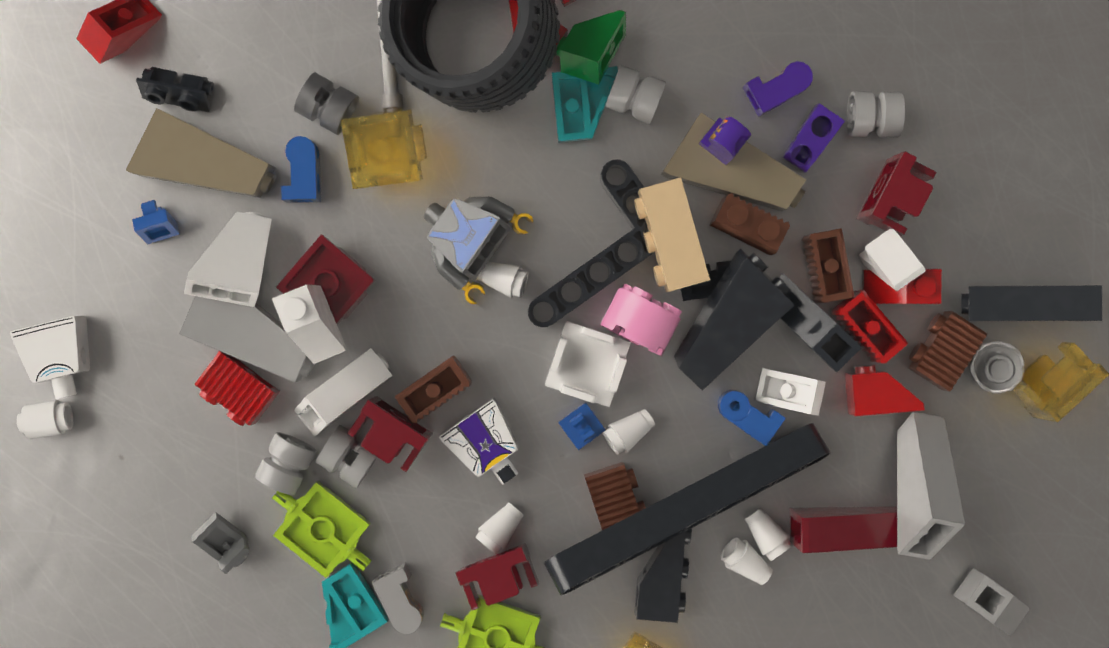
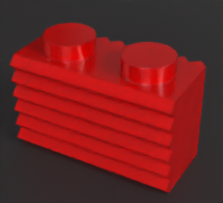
M855 290V297L844 299L832 309L831 315H836V320H840V325L845 326L844 330L849 331V336H853V340L858 341V344L862 346V351L867 352L866 356L871 357V362L887 363L907 346L908 342L864 290Z
M220 351L195 382V386L201 389L199 395L212 405L217 403L223 405L224 408L229 410L226 415L240 426H244L245 423L249 426L256 424L280 392L240 360Z

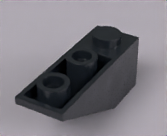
M782 273L779 278L791 289L788 297L794 306L780 319L831 369L838 372L862 347Z
M692 529L657 546L638 576L634 609L637 620L678 623L679 613L685 612L686 592H681V581L688 578L689 559L684 558V546L691 543Z

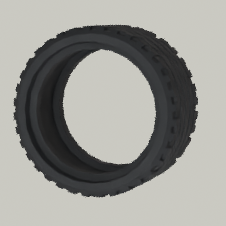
M381 0L378 6V11L380 12L378 18V26L381 29L379 32L380 40L383 42L384 52L389 55L388 60L395 67L396 71L416 88L440 102L462 111L474 113L478 110L483 113L492 110L497 111L503 109V106H511L519 99L522 100L530 90L533 91L537 87L540 80L542 81L545 78V72L551 68L553 57L556 56L558 50L556 43L560 39V21L557 19L559 13L555 0H517V25L512 39L503 53L490 65L477 72L465 75H445L439 73L434 67L426 44L427 22L437 0Z

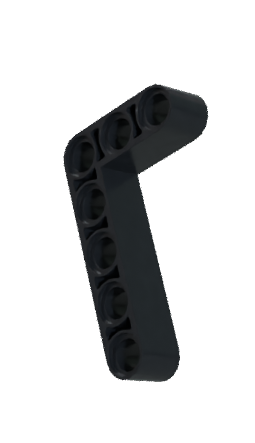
M615 159L607 162L601 171L600 183L632 230L535 298L528 308L529 319L534 325L538 327L553 325L654 253L648 252L643 233L647 229L645 218L639 219L638 215L631 213L626 206L627 199L631 196H639V189L645 187L625 161ZM612 168L621 169L625 174L624 183L621 185L610 184L606 178L607 171ZM630 243L636 248L637 255L632 262H625L620 259L618 249L621 244ZM603 263L607 266L609 276L604 282H596L591 278L590 268L593 264ZM573 282L580 287L581 296L577 301L568 302L562 297L561 290L566 283ZM540 302L549 303L553 308V316L547 322H540L533 315L534 307Z

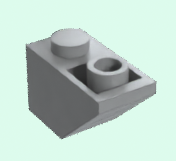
M972 568L954 593L956 598L1009 636L1012 635L1030 610L1028 606L975 568Z

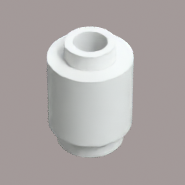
M59 400L25 405L22 407L21 413L17 415L18 430L21 434L24 433L28 439L64 434L66 430L72 429L74 423L70 404L68 402L61 403Z

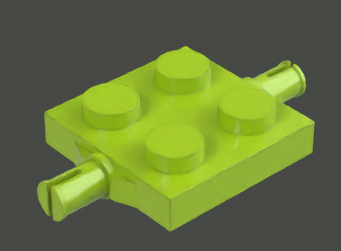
M319 480L315 482L306 495L297 500L291 495L279 491L272 497V499L288 511L284 522L273 536L325 578L330 575L338 564L346 559L360 568L362 572L372 561L356 548L360 536L371 522Z
M479 594L478 597L481 602L479 609L470 610L464 617V620L444 613L440 627L459 633L458 648H545L535 644V633L541 615L503 602L488 606L485 603L484 597Z

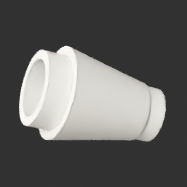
M488 262L476 280L510 298H513V296L521 298L528 283L529 271L523 270L521 265Z
M643 409L640 412L608 424V429L603 432V436L616 455L622 452L628 453L655 426V422L651 415Z
M508 502L505 507L501 508L478 528L480 532L475 538L497 555L501 548L505 550L524 515Z
M762 508L744 519L762 556L766 554L770 561L780 556L792 546L788 539L790 535L765 513Z
M734 538L722 551L721 560L725 562L726 568L760 585L765 584L773 573V569L768 566L747 540L741 541L739 538Z

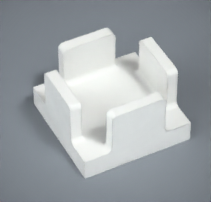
M566 321L545 386L591 403L595 402L610 407L614 392H617L627 362L626 356L631 342Z

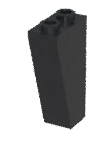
M740 248L735 253L674 355L678 368L702 391L794 306L788 297L791 289L778 276L772 280L764 272L768 266L754 252L748 256Z

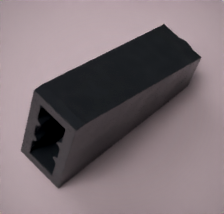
M1102 285L969 286L968 294H961V314H968L969 321H1102Z

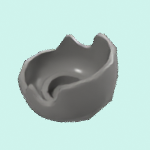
M1001 341L985 343L972 357L971 374L977 384L985 391L996 394L1009 392L1023 381L1026 369L1024 358L1020 351L1012 344Z

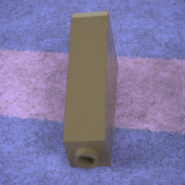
M156 108L126 168V171L141 177L261 198L263 192L268 193L276 179V175L273 174L276 167Z
M702 112L696 118L661 175L673 180L681 177L682 182L723 195L733 193L734 198L739 196L740 200L781 212L787 210L789 206L795 208L805 194V190L801 187L806 179L747 141L727 165L699 145V142L716 121Z

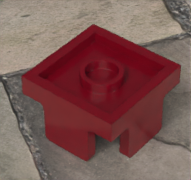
M906 151L888 158L856 219L867 225H875L884 231L894 229L899 236L905 235L908 228L887 218V216L896 221H902L906 214L918 217L933 190V186L926 181L934 179L937 172L917 162V157Z
M321 234L276 288L284 294L304 285L321 286L335 322L338 325L342 319H347L367 296L368 293L366 291L376 280L348 253Z
M378 396L366 402L360 411L361 414L347 433L355 437L368 418H371L374 424L361 442V447L387 464L391 463L394 457L399 455L406 443L413 446V450L400 468L405 472L409 470L433 434V432L419 423H412L407 415Z
M526 543L462 567L455 572L460 586L464 588L472 611L481 607L473 581L478 582L485 603L488 606L519 594L520 589L523 588V583L516 564L521 563L523 565L531 588L539 585Z

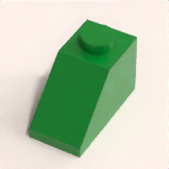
M618 10L574 24L568 36H563L557 47L561 72L599 85L626 36V12Z

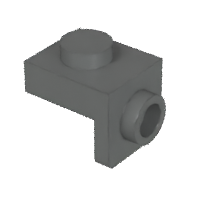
M217 512L191 536L194 544L218 561L220 570L225 574L233 567L241 565L250 550L246 535Z

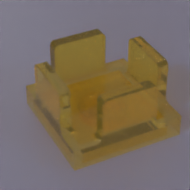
M411 109L376 112L340 120L353 189L413 182L423 179L421 161L427 158L423 129L421 124L414 125Z
M1062 342L1058 346V349L1065 356L1056 364L1047 355H1040L1025 369L1023 382L1026 385L1019 384L1013 389L1026 404L1024 408L1033 418L1058 423L1109 376V373L1101 364L1093 363L1075 343Z

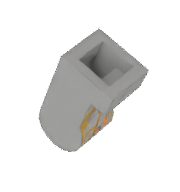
M405 562L376 576L372 581V585L394 629L401 634L408 635L418 630L423 620L424 611L420 603L413 600L405 583L412 575Z

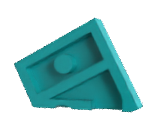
M618 66L608 67L599 85L562 72H552L558 143L593 139L617 76Z
M352 562L322 581L323 597L327 602V609L325 611L326 623L329 625L331 636L329 648H346L389 621L384 608L357 566Z

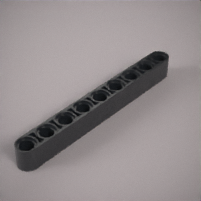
M814 423L807 424L554 555L545 561L544 565L560 595H565L827 457L831 452Z

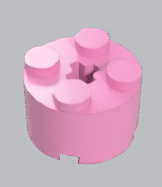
M623 284L622 288H618L600 325L638 346H644L648 348V351L662 356L681 320L679 317L682 311L666 302L661 303L652 299L653 295L634 286L633 288Z

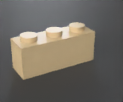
M681 177L639 189V198L634 199L638 218H645L649 232H645L643 235L648 252H655L658 266L653 267L658 287L664 286L665 291L670 292L709 281V274Z

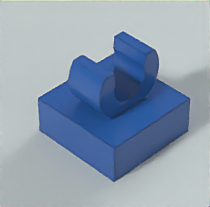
M155 200L142 203L141 209L144 216L132 219L134 231L147 245L180 234L177 221L166 209H162V207L157 208Z
M586 402L558 421L578 450L606 430Z

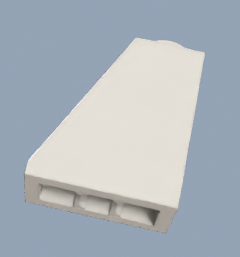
M236 212L188 272L184 294L255 307L260 290L272 219L263 217L256 212Z
M304 285L272 298L285 333L313 364L347 351L321 286Z
M370 348L301 401L294 411L314 437L392 376L387 360L381 354H375Z

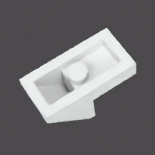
M889 229L867 244L865 250L858 255L865 267L896 291L926 271L894 229Z
M762 368L755 401L819 416L826 382Z

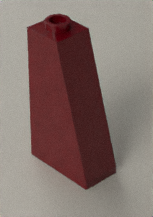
M897 506L789 508L790 542L801 553L897 547Z

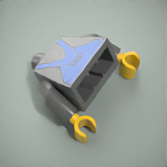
M490 196L469 197L465 201L454 198L446 209L438 203H432L424 214V219L433 225L427 238L433 244L431 254L439 274L457 290L463 289L465 291V299L470 304H477L468 295L472 288H478L484 295L485 290L480 283H470L469 278L473 281L477 279L511 228L517 234L528 233L519 228L518 220L520 218L534 222L530 214L521 213L517 215L514 213L513 208Z

